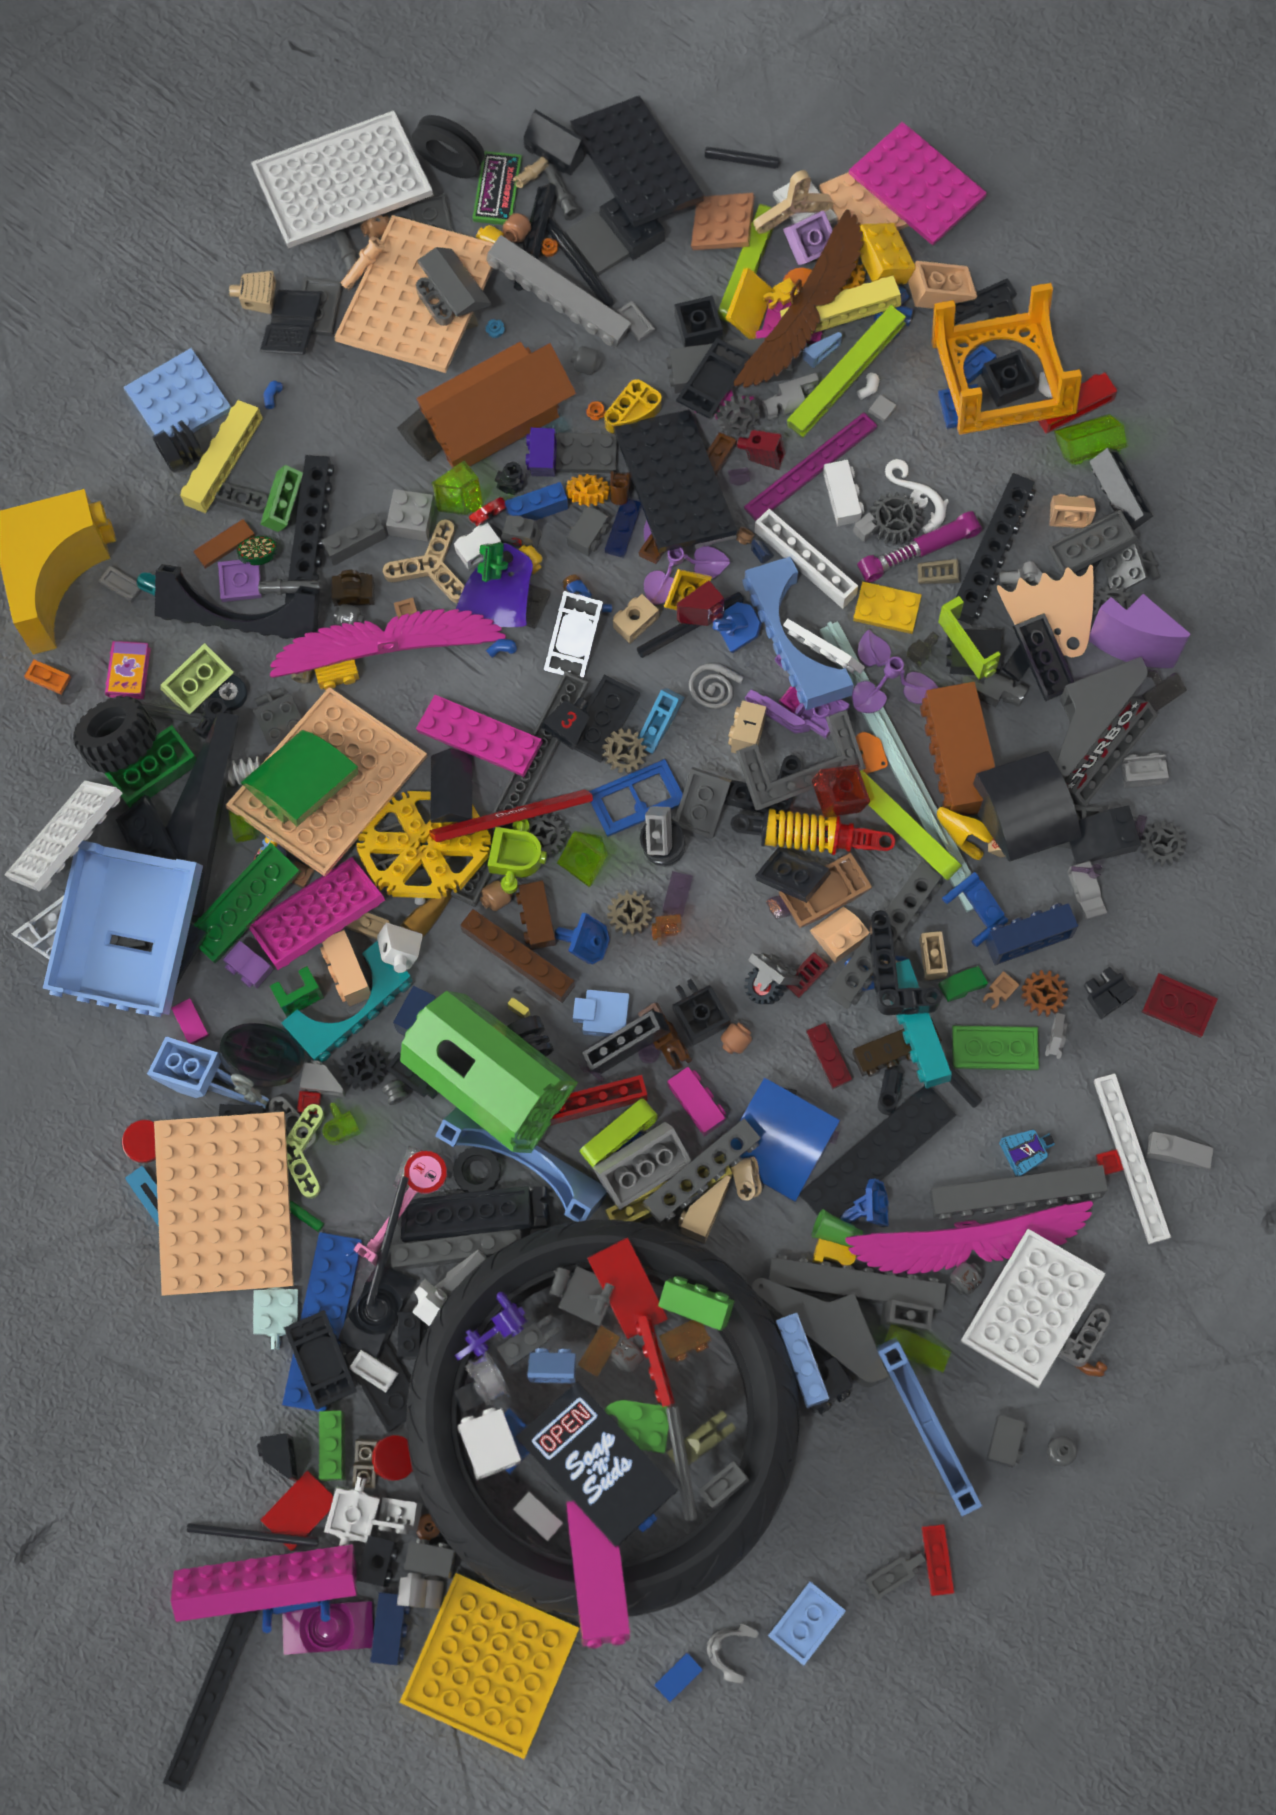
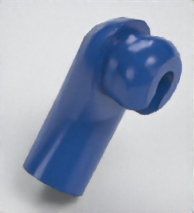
M271 381L263 394L266 409L275 408L274 394L282 391L283 385L281 382Z
M498 639L486 652L492 658L500 651L514 654L517 651V646L510 639Z

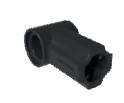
M890 1069L884 1071L877 1103L878 1110L884 1115L892 1114L898 1104L903 1073L897 1070ZM889 1099L893 1102V1105L885 1106L882 1101Z

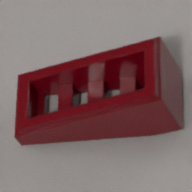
M813 952L796 970V975L802 974L808 980V983L806 984L801 979L799 982L803 987L801 990L795 985L785 986L796 997L800 998L828 970L829 966ZM812 962L820 968L819 971L811 964ZM806 968L814 974L813 977L805 971Z

